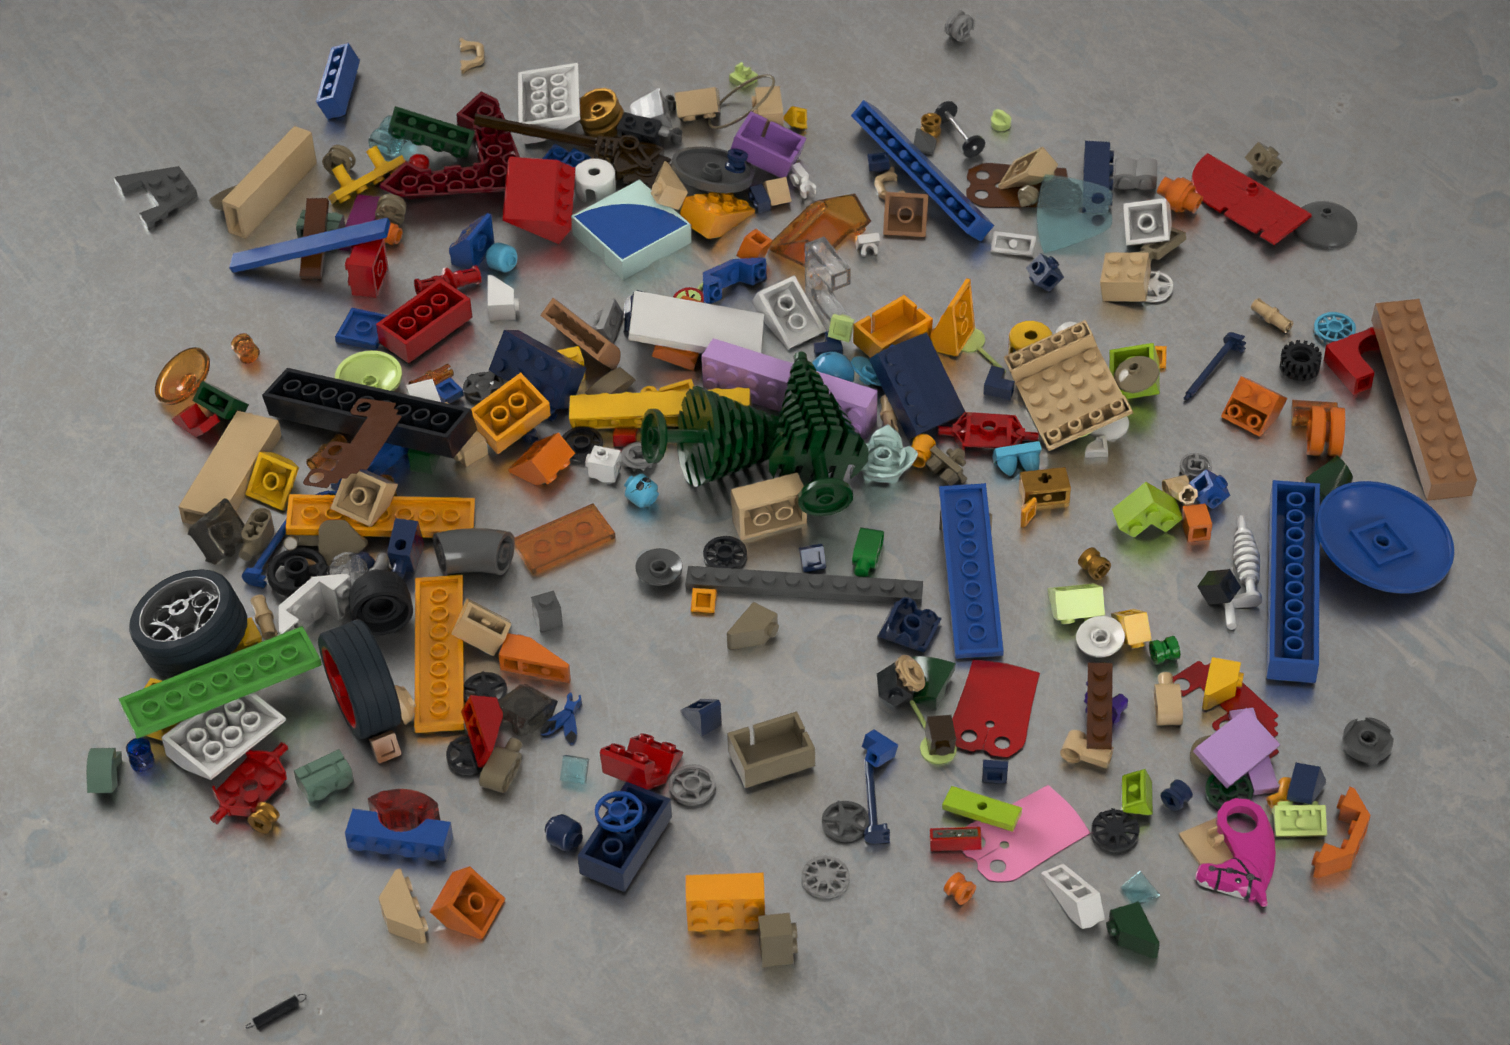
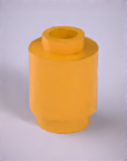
M919 434L915 436L911 447L917 451L918 456L912 466L923 468L932 456L930 449L934 445L936 446V442L930 435Z

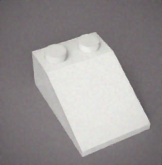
M795 275L757 292L752 301L757 312L764 314L763 322L788 350L826 332Z

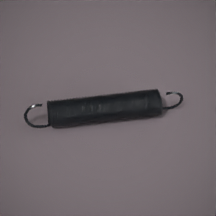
M293 995L274 1007L252 1018L254 1025L247 1027L251 1024L249 1023L245 1028L248 1029L253 1026L258 1028L299 1006L298 998Z

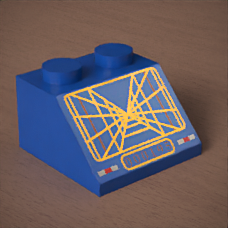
M487 213L471 222L461 232L459 238L450 245L449 254L452 265L467 270L471 269L474 265L479 266L484 260L486 251L495 243L491 214Z

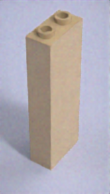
M294 126L222 200L229 233L246 239L317 164L312 132Z
M236 412L178 506L182 522L221 532L226 530L246 496L245 493L259 452H272L282 436L279 420L252 413Z

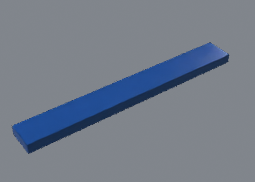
M387 217L233 253L229 268L232 273L387 238L391 223Z

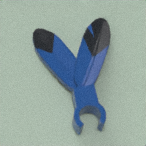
M570 692L567 695L564 710L551 717L542 725L541 735L552 734L563 725L566 741L569 744H574L577 739L574 715L582 705L581 695H579L577 701L573 702L571 701L573 697Z

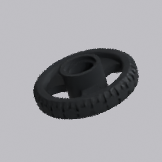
M298 547L291 551L284 550L272 559L267 568V579L270 587L285 597L291 596L310 580L311 576L328 575V565L325 558L318 551L304 547ZM306 559L313 560L316 564L308 566ZM280 566H284L287 577L282 582H278L275 577L276 571Z

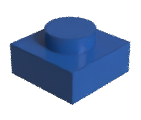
M451 377L435 386L443 403L448 402L450 404L464 396L463 389Z

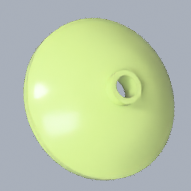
M362 351L343 360L336 370L335 378L395 391L402 380V369L397 359L388 353Z

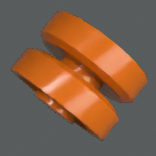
M1311 406L1306 431L1307 455L1320 456L1323 453L1326 442L1327 455L1329 457H1341L1345 436V408L1332 407L1329 410L1326 421L1325 408L1323 406Z

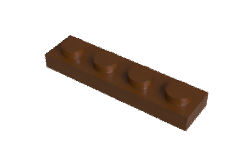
M1088 663L1087 749H1112L1113 663Z

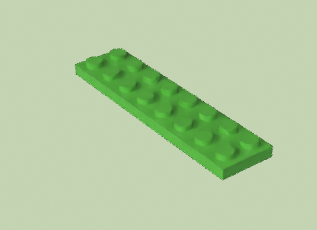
M301 626L118 699L135 737L138 739L319 667L322 663L306 631Z

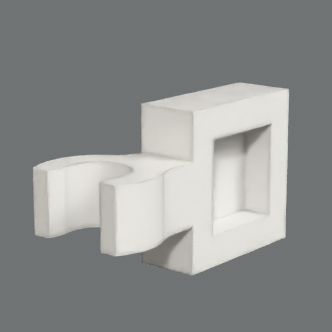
M800 163L793 164L790 180L793 186L800 190V196L805 199L806 191L816 195V186L810 182L809 174Z

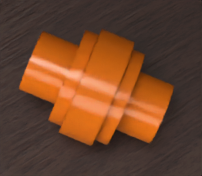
M1164 177L1157 189V194L1165 197L1170 204V209L1175 212H1183L1187 209L1195 213L1203 200V196L1195 192L1196 186L1193 185V182L1184 177H1178L1175 180Z

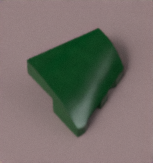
M1336 456L1306 477L1305 483L1320 484L1322 503L1331 491L1344 484L1351 483L1353 475L1346 463L1339 456Z
M914 656L912 658L919 663L924 672L925 686L918 692L913 691V701L936 710L946 693V685L955 671L956 663L939 658Z

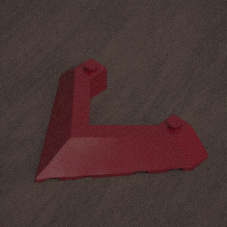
M481 91L456 114L457 126L475 131L473 140L479 163H473L471 167L461 168L460 165L446 166L444 170L431 171V168L421 169L405 161L380 184V188L407 199L465 193L505 192L509 157H520L511 132L474 125L475 114L505 119L498 99Z

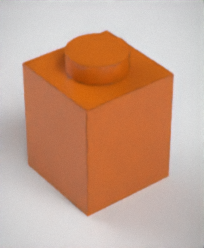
M755 228L744 237L736 256L740 259L765 258L773 240Z
M1206 503L1183 506L1181 524L1187 542L1210 540L1212 521Z

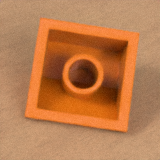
M558 432L535 441L508 470L511 474L535 486L543 483L548 485L557 478L556 473L559 470L565 469L571 463L569 459L575 452Z
M469 866L451 873L429 912L447 928L483 939L506 898Z

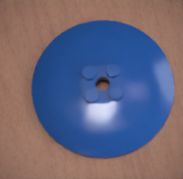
M1373 481L1351 482L1331 491L1324 498L1318 509L1316 532L1324 551L1343 572L1369 587L1401 594L1421 592L1440 583L1452 566L1454 542L1447 525L1431 506L1402 488Z

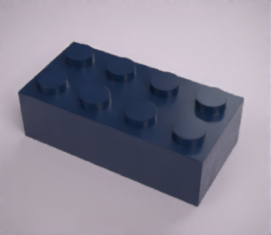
M504 330L489 371L506 381H510L516 375L522 373L547 399L550 406L556 409H567L570 406V396L577 394L586 367L520 330Z
M627 781L620 791L629 792L640 800L643 814L639 823L626 832H612L598 824L578 854L579 874L623 892L628 888L672 818L670 798ZM616 797L613 802L622 801L624 797ZM628 799V808L630 810H639L637 805ZM608 810L606 811L603 818L609 814ZM636 816L628 817L624 820V824L630 823ZM610 821L607 823L614 826H620L619 822Z

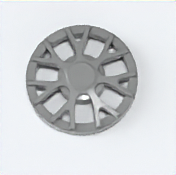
M832 856L815 857L808 861L802 870L803 887L809 894L817 898H835L841 895L849 885L850 874L847 866L841 860ZM825 862L826 866L820 868L818 863ZM832 863L838 865L834 870L830 868ZM809 868L817 870L815 874L807 871ZM845 873L846 878H838L836 874ZM815 879L816 883L809 886L807 881ZM835 882L841 886L838 890L832 887ZM819 887L827 888L826 893L818 892Z

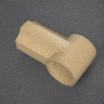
M1186 475L1162 480V491L1184 505L1193 504L1194 500L1198 497L1197 489L1189 484V479Z
M1071 730L1062 746L1060 755L1070 763H1078L1082 760L1107 768L1110 764L1114 747L1112 749H1087V735L1079 730Z

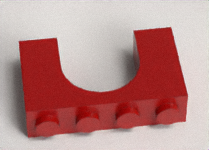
M1370 327L1359 333L1351 334L1346 338L1327 344L1323 361L1353 395L1372 388L1375 372L1361 357V354L1367 351L1380 350L1374 328Z

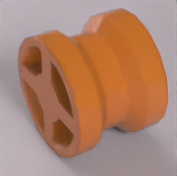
M961 872L953 874L944 886V892L948 896L955 897V901L959 905L969 901L976 890V885L972 881H966L965 876Z

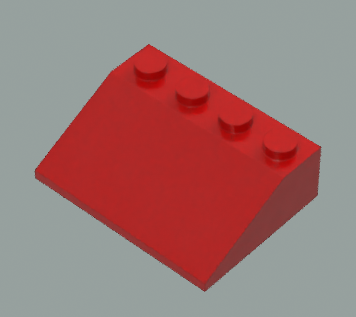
M509 157L502 221L560 244L571 230L576 168L558 160Z

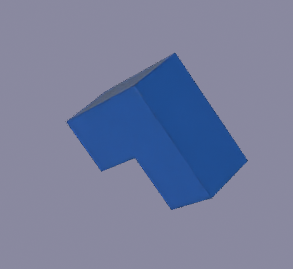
M875 729L865 734L862 747L867 750L865 761L876 768L895 757L898 744Z

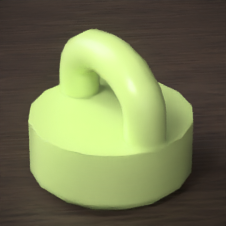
M1000 109L994 110L991 117V127L997 131L1009 129L1011 127V116Z

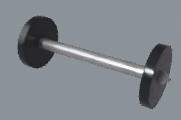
M946 101L941 103L934 113L941 117V123L950 121L964 138L965 142L962 145V153L968 158L979 155L985 147V140L979 135L969 137L954 119L958 110L954 102Z

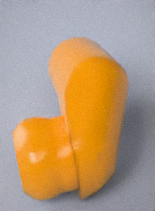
M1282 777L1278 782L1280 784L1278 793L1266 797L1270 808L1277 805V802L1290 801L1287 800V794L1291 778Z

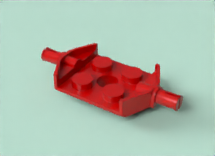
M964 412L955 424L953 423V427L939 426L938 431L939 436L954 437L956 444L963 451L965 447L1000 448L1019 445L1025 441H1038L1039 432H1025V428L1022 427L1016 415ZM988 426H989V427H993L994 429H992V430H986V429H984V427H988Z
M280 742L271 752L248 750L246 752L247 758L217 789L214 785L212 786L219 808L210 816V820L215 824H219L226 815L229 817L231 815L249 817L252 813H255L258 803L266 802L287 779L286 771L280 762V757L289 749L288 746ZM250 785L257 786V788L254 790H245V788Z

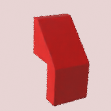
M197 403L172 418V421L193 436L198 437L219 423L220 419L216 414L206 417Z

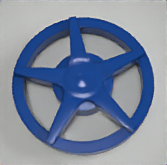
M625 791L610 792L601 797L595 806L596 821L602 828L612 832H626L635 827L643 814L640 800L635 795ZM624 797L622 801H615L611 804L606 802L612 798ZM628 799L632 800L639 810H630L627 805ZM601 806L605 807L609 813L602 819L599 816ZM636 816L633 821L624 824V820L628 817ZM610 821L619 822L620 826H614L607 823Z

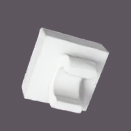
M879 233L857 235L856 247L861 249L862 257H866V249L868 248L873 250L874 256L877 255V247L880 242Z

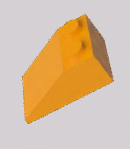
M966 278L941 316L936 328H933L931 331L930 340L936 352L957 357L975 330L971 279Z

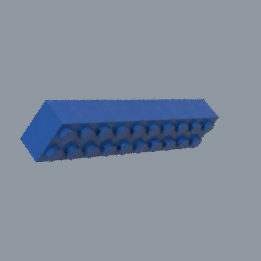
M1272 481L1269 512L1266 679L1316 683L1319 668L1320 541L1316 532V515L1320 507V484Z

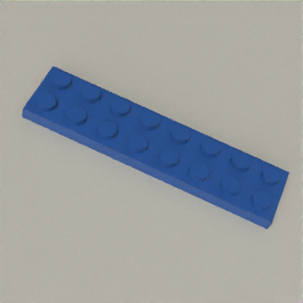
M986 483L939 486L955 659L1003 656L1004 650Z

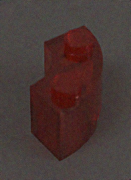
M392 789L381 791L367 798L369 810L377 812L379 821L389 830L401 827L415 829L425 819L440 820L438 803L428 795L415 790Z

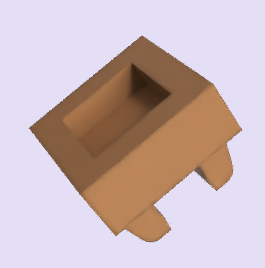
M393 730L369 739L376 761L379 764L402 755Z

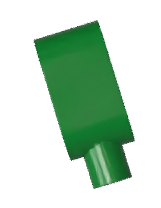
M860 527L852 556V565L856 566L854 574L857 577H867L870 568L876 569L883 546L884 531Z

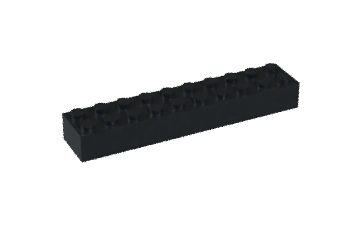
M286 368L262 394L269 416L356 436L368 418L366 416L352 415L350 412L359 399L364 398L396 403L394 409H398L396 415H401L402 417L385 443L452 459L477 431L470 408L291 368ZM368 402L361 403L357 406V411L365 412L370 409L371 404Z

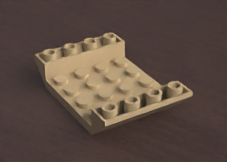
M1086 320L1004 356L1017 389L1048 451L1133 414L1125 395H1122L1097 347Z

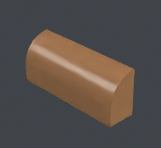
M552 298L540 316L596 360L612 370L616 369L621 357L620 349L566 306Z

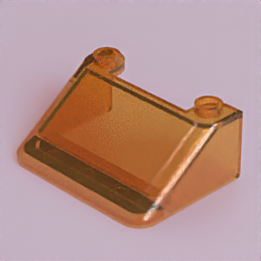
M855 193L818 200L805 208L773 239L769 250L812 271L822 272L829 267V261L826 256L850 233H854L857 236L865 232V227L871 220Z

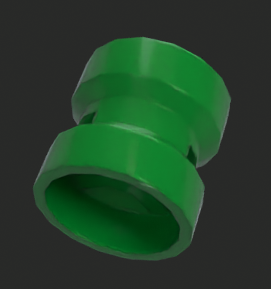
M1175 636L1166 637L1163 641L1153 640L1149 642V652L1154 664L1164 663L1167 659L1172 661L1180 659V647Z

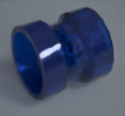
M134 738L127 743L126 752L131 768L137 772L151 769L155 759L150 742L145 738Z

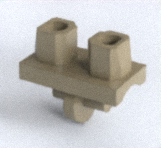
M935 445L930 449L932 456L925 463L929 471L936 474L942 468H945L946 470L940 475V478L947 486L953 485L958 480L963 484L967 480V477L962 474L963 469L960 467L966 464L964 460L965 452L961 448H957L954 451L949 448L946 454Z

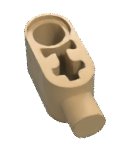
M1169 672L1160 673L1158 675V684H1154V706L1157 726L1183 724L1180 684H1173V676Z

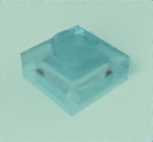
M564 755L560 780L585 784L587 781L589 758Z

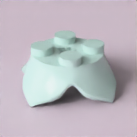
M887 424L877 429L871 435L869 442L865 443L869 453L868 462L861 470L863 478L867 481L894 484L899 481V477L913 464L918 453L910 446L904 448L899 433Z

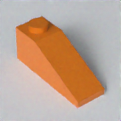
M507 633L498 654L500 670L570 683V666L567 662L531 637Z

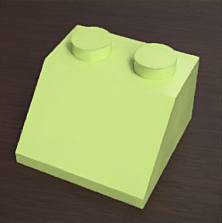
M1092 583L1047 588L1053 617L1056 620H1061V624L1075 623L1076 618H1084V621L1092 617L1105 616L1102 586Z

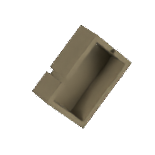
M797 711L754 724L753 745H750L749 727L727 733L728 752L745 788L815 766V747L807 731L805 732V727Z

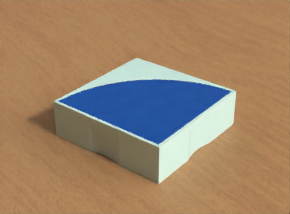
M640 180L571 216L573 236L590 251L597 254L622 280L647 268L654 261L669 256L691 243V224L673 208L657 204L651 195V189Z

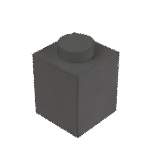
M554 590L531 597L533 616L540 632L563 626L561 606Z

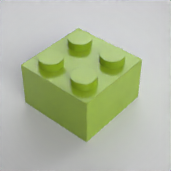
M1154 343L1109 350V370L1113 377L1117 367L1132 357H1149L1158 365V379L1150 388L1137 393H1128L1120 389L1126 399L1160 394V363Z

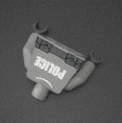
M658 88L649 94H645L630 105L632 114L662 122V127L658 133L659 136H671L670 140L672 143H681L682 130L678 127L670 130L672 123L669 111L676 110V101L672 95L664 97Z

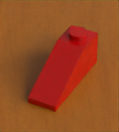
M470 695L461 713L478 767L483 768L493 752L503 711L499 706L497 697Z

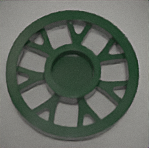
M1214 774L1206 782V798L1217 809L1222 807V804L1217 802L1220 798L1227 802L1239 798L1238 794L1248 796L1247 799H1252L1253 787L1245 775L1229 788H1226L1222 783L1220 786L1213 781L1217 778ZM1244 782L1247 787L1239 789L1238 784ZM1209 790H1218L1219 794L1211 795Z

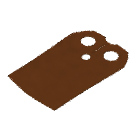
M983 163L968 170L967 180L970 181V186L966 189V195L971 202L982 207H1021L1018 200V191L1023 186L1007 189L997 188L995 185L1001 182L1011 165ZM1056 168L1054 171L1055 175L1047 182L1054 181L1055 179L1067 180L1066 168ZM986 171L989 173V177L987 179H979L976 177V173ZM1042 181L1036 185H1030L1038 190V200L1035 204L1025 207L1052 208L1042 198V191L1047 182ZM985 190L988 192V197L984 199L977 198L975 192Z

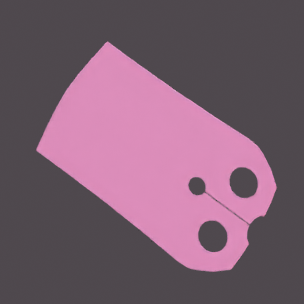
M1047 785L1012 804L1022 807L1021 817L1013 832L980 821L969 824L967 827H981V837L985 839L986 844L982 850L962 851L967 857L977 860V869L989 881H1012L1059 851L1090 834V831L1073 807ZM1002 841H1007L1009 843V847L1003 849L1000 847V843ZM993 860H1002L1006 864V869L1001 873H995L990 869V863Z

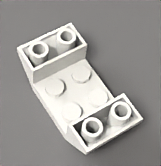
M348 574L316 576L308 580L279 605V635L301 626L306 630L313 622L320 619L325 612L338 621L350 614L348 599L352 587L350 576Z

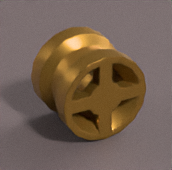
M935 113L924 114L921 117V130L937 138L941 134V117Z
M259 802L255 808L256 812L248 817V823L256 831L266 834L269 833L272 828L271 824L278 820L280 814L271 804Z

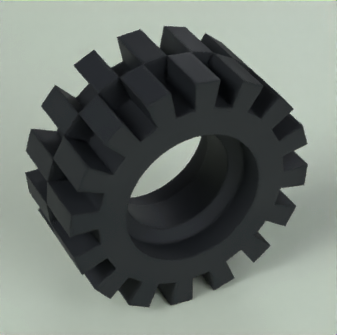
M1296 340L1295 344L1291 341L1289 345L1286 344L1284 346V349L1281 351L1280 370L1284 372L1286 377L1290 375L1292 380L1297 377L1298 381H1302V378L1307 381L1310 377L1313 379L1316 374L1318 375L1322 353L1319 352L1318 346L1314 348L1315 344L1312 342L1308 345V341L1304 340L1303 343H1300V340ZM1294 359H1303L1307 362H1298Z

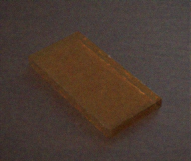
M594 503L514 537L515 550L532 574H536L616 538L614 530Z

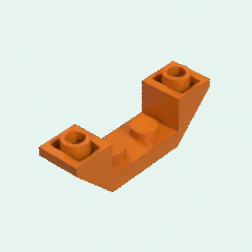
M1349 787L1346 796L1341 794L1337 804V809L1340 810L1338 820L1350 824L1348 835L1351 836L1349 840H1343L1341 848L1324 843L1321 852H1315L1311 865L1315 866L1313 874L1315 878L1350 869L1367 833L1371 815L1353 787Z

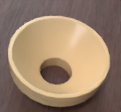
M395 685L401 708V723L405 726L412 721L416 704L404 686Z

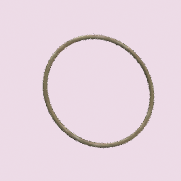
M763 74L737 86L720 101V105L746 84L764 77L772 79V85L767 94L751 110L738 119L722 126H713L711 124L712 118H709V127L712 129L726 128L747 117L750 111L756 110L770 95L775 86V78L770 74Z

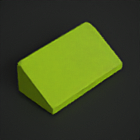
M1146 769L1122 775L1123 812L1142 815L1153 814L1152 780Z

